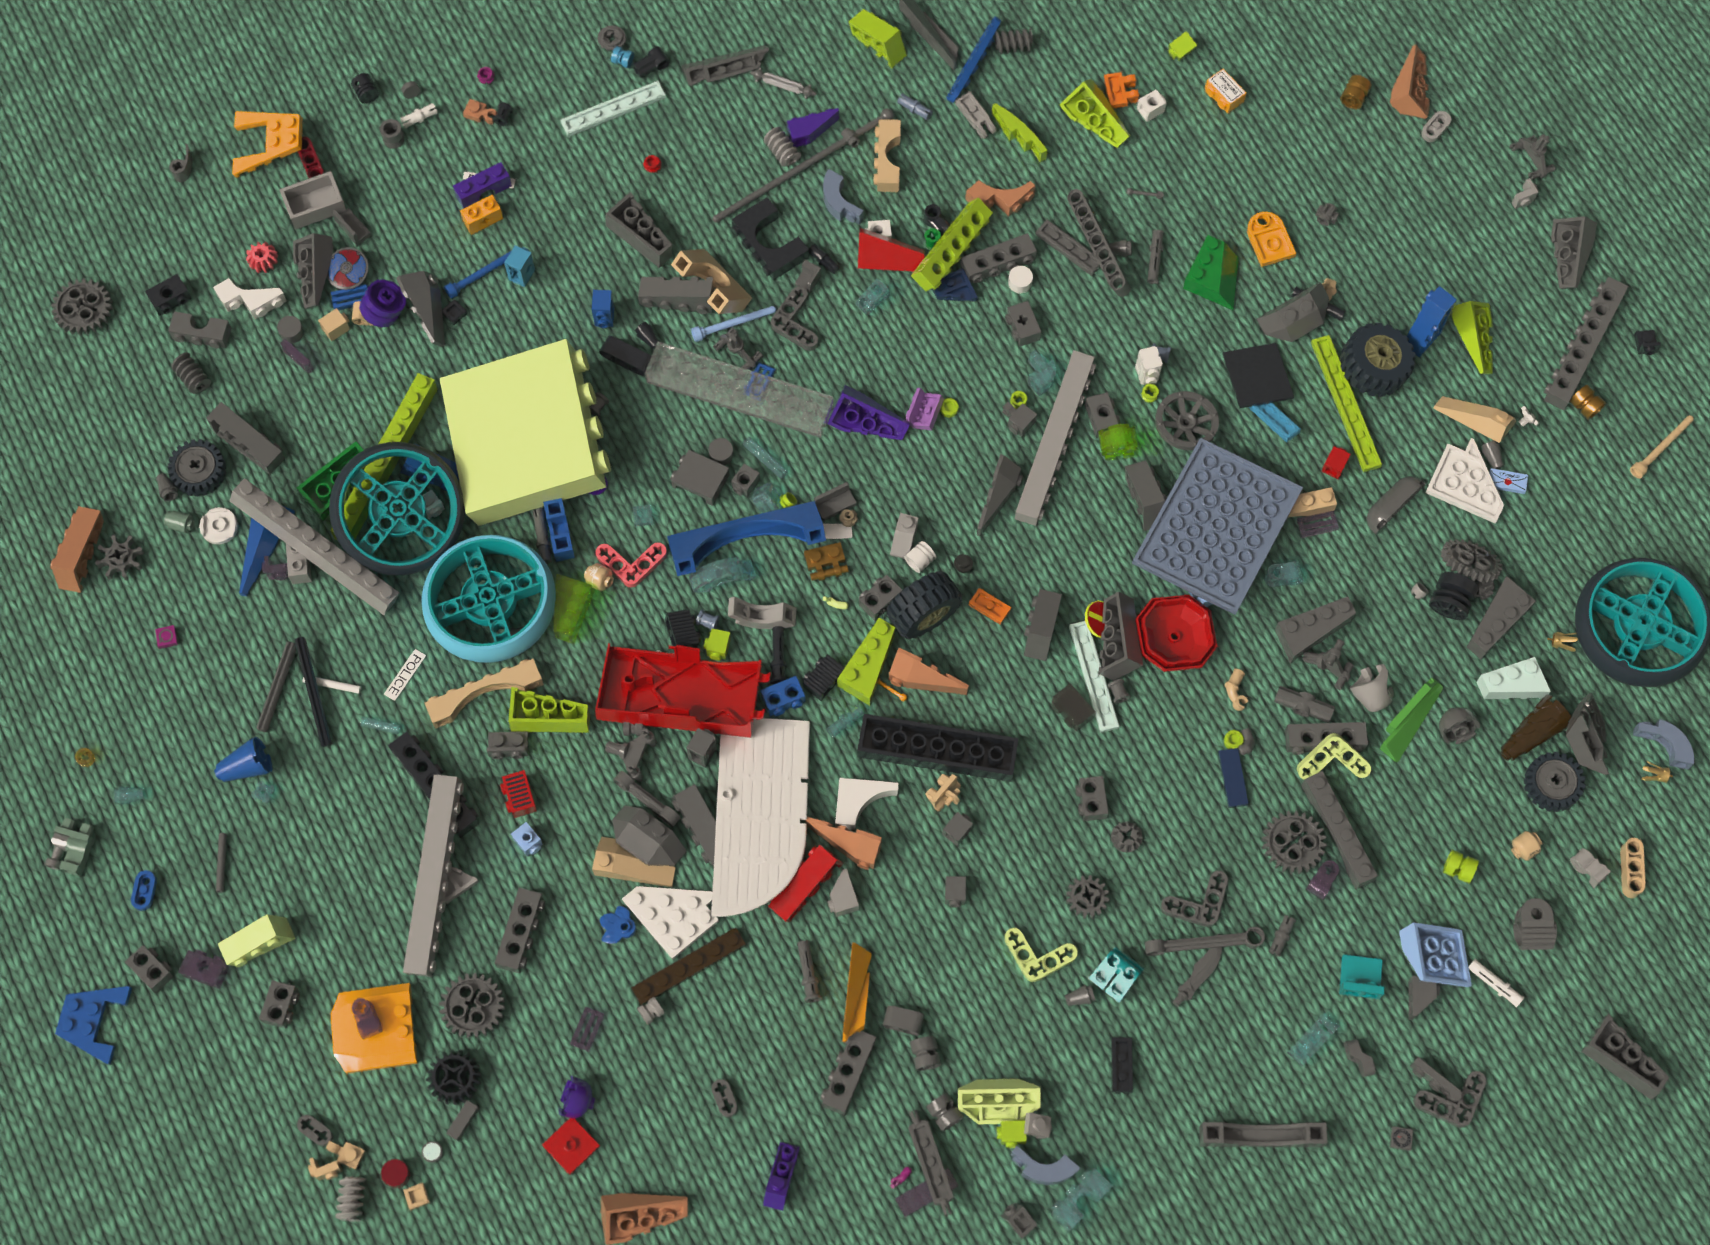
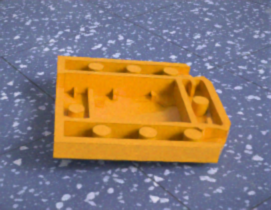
M410 983L340 992L331 1011L333 1053L346 1074L418 1064L416 1043L414 1041Z

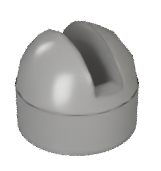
M1419 582L1411 590L1412 595L1416 594L1414 597L1416 599H1422L1429 593L1427 588Z

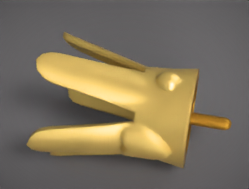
M1554 632L1553 638H1547V640H1552V647H1560L1575 652V648L1562 642H1576L1578 638L1565 636L1577 633L1564 634Z
M1649 761L1647 763L1657 768L1643 766V770L1654 773L1657 776L1642 777V780L1667 783L1669 777H1673V775H1670L1669 768L1659 767Z

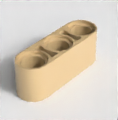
M1630 838L1622 845L1620 850L1622 891L1626 897L1635 898L1645 889L1644 846L1638 838ZM1628 845L1633 846L1636 852H1631ZM1629 864L1634 865L1637 871H1632L1629 868ZM1630 884L1636 885L1637 891L1632 890Z

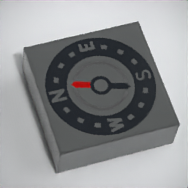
M1392 1126L1389 1148L1411 1151L1413 1130Z

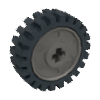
M194 439L191 440V443L184 442L183 447L179 445L177 447L178 451L174 450L172 452L173 457H169L170 463L167 466L169 469L168 474L173 484L182 493L185 494L186 492L189 496H192V494L195 496L202 494L204 496L207 495V491H210V493L214 492V487L218 489L220 486L219 482L223 483V476H226V463L223 455L214 444L208 441L204 442L201 439L196 442Z
M1549 752L1545 755H1540L1530 764L1524 775L1525 792L1528 791V798H1532L1533 804L1537 803L1539 808H1546V811L1549 812L1552 810L1554 812L1564 811L1573 806L1580 799L1585 789V776H1583V770L1578 768L1580 766L1579 763H1574V759L1572 757L1567 758V755L1564 753L1559 755V752H1554L1553 754Z

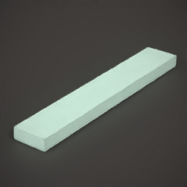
M656 81L563 118L560 121L567 136L570 137L666 98V94L660 82Z
M1086 621L1069 624L1099 731L1102 733L1119 729V723L1105 677L1099 674V667L1102 666L1092 633L1088 629Z

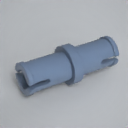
M904 93L900 95L902 98H898V104L909 109L912 114L916 113L925 120L930 119L933 110L928 109L920 101L913 100Z

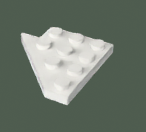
M1470 439L1465 451L1447 444L1425 493L1496 523L1504 504L1474 439Z
M637 886L622 898L625 905L672 960L719 922L717 917H711V910L707 907L712 902V892Z

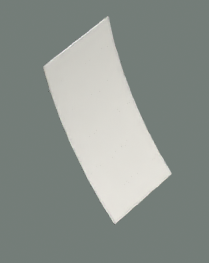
M823 524L826 539L852 538V527H846L843 524Z

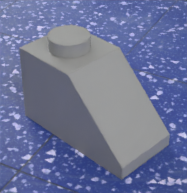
M900 513L891 547V556L905 559L904 556L911 551L918 528L919 517Z
M847 868L842 870L830 893V901H827L830 912H834L836 917L859 910L858 901Z

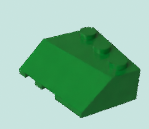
M1207 235L1185 278L1183 289L1233 310L1239 257L1224 241Z

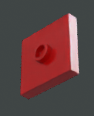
M569 1118L542 1144L569 1175L600 1147L574 1118Z

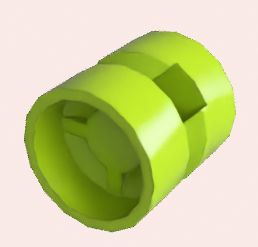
M1452 849L1444 865L1443 873L1452 877L1457 875L1459 880L1469 884L1476 872L1479 860L1470 856L1465 858L1463 853Z

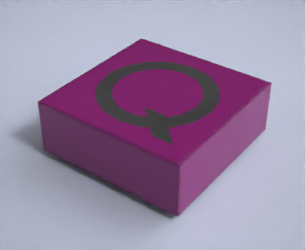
M174 625L155 629L159 649L178 645L176 627Z

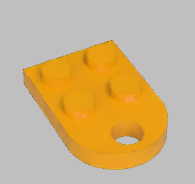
M1260 212L1250 219L1247 234L1261 267L1296 256V251L1286 228L1276 214ZM1264 219L1267 221V224L1261 225L1258 223V220Z

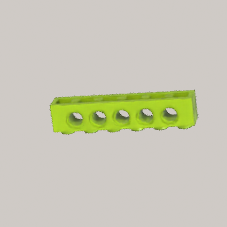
M979 197L968 202L912 273L911 277L925 291L935 290L942 283L940 280L950 273V267L961 259V253L971 246V240L977 238L980 234L979 230L989 223V217L993 212Z

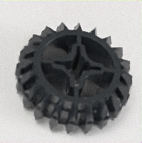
M451 1049L450 1056H448L444 1051L442 1052L444 1058L441 1059L439 1056H436L435 1058L438 1063H430L434 1069L427 1070V1073L432 1075L426 1078V1081L431 1083L427 1087L429 1090H433L431 1093L433 1097L438 1096L437 1100L439 1102H442L445 1098L446 1105L450 1104L451 1099L454 1105L458 1104V1099L465 1103L464 1097L466 1095L469 1099H472L473 1096L470 1092H478L474 1085H481V1081L476 1079L482 1077L481 1072H476L480 1069L479 1064L474 1065L476 1063L475 1058L469 1060L470 1054L468 1052L463 1056V1051L459 1050L457 1055H455V1051ZM452 1062L464 1063L463 1066H458L457 1068H451L447 1064ZM443 1069L445 1071V1078L442 1080V1084L439 1085L438 1076ZM469 1069L470 1078L465 1086L462 1079ZM448 1071H450L454 1075H457V1080L460 1082V1084H458L450 1077L451 1075ZM452 1086L460 1089V1091L455 1093H448L444 1090Z

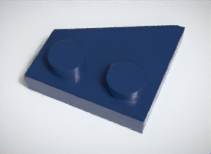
M963 268L943 277L940 280L942 282L940 286L935 290L932 289L937 300L977 301L978 299Z

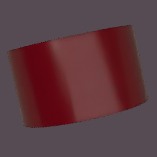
M392 1159L383 1165L381 1178L389 1187L401 1188L409 1181L410 1170L403 1161Z

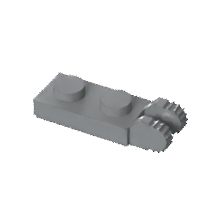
M971 92L955 100L956 106L972 127L977 130L982 139L987 137V133L981 125L985 124L992 134L996 132V128L989 115Z

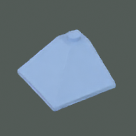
M1412 923L1399 931L1402 950L1421 981L1462 987L1472 986L1461 929Z

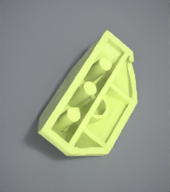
M981 1079L958 1088V1109L977 1124L1023 1121L1026 1118V1113H1033L1040 1108V1086L1020 1079Z

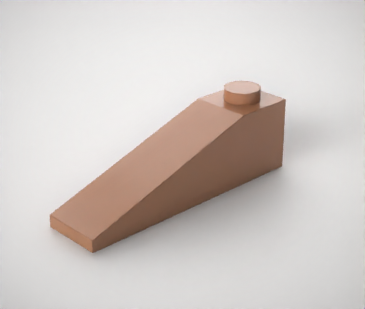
M807 817L806 824L808 828L854 863L858 864V867L865 870L869 868L874 869L881 850L882 837L858 829L854 833L842 825L834 828L829 822Z

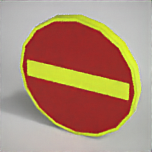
M1098 600L1091 602L1087 606L1085 621L1090 632L1096 637L1101 638V633L1105 629V624L1102 623L1104 601Z

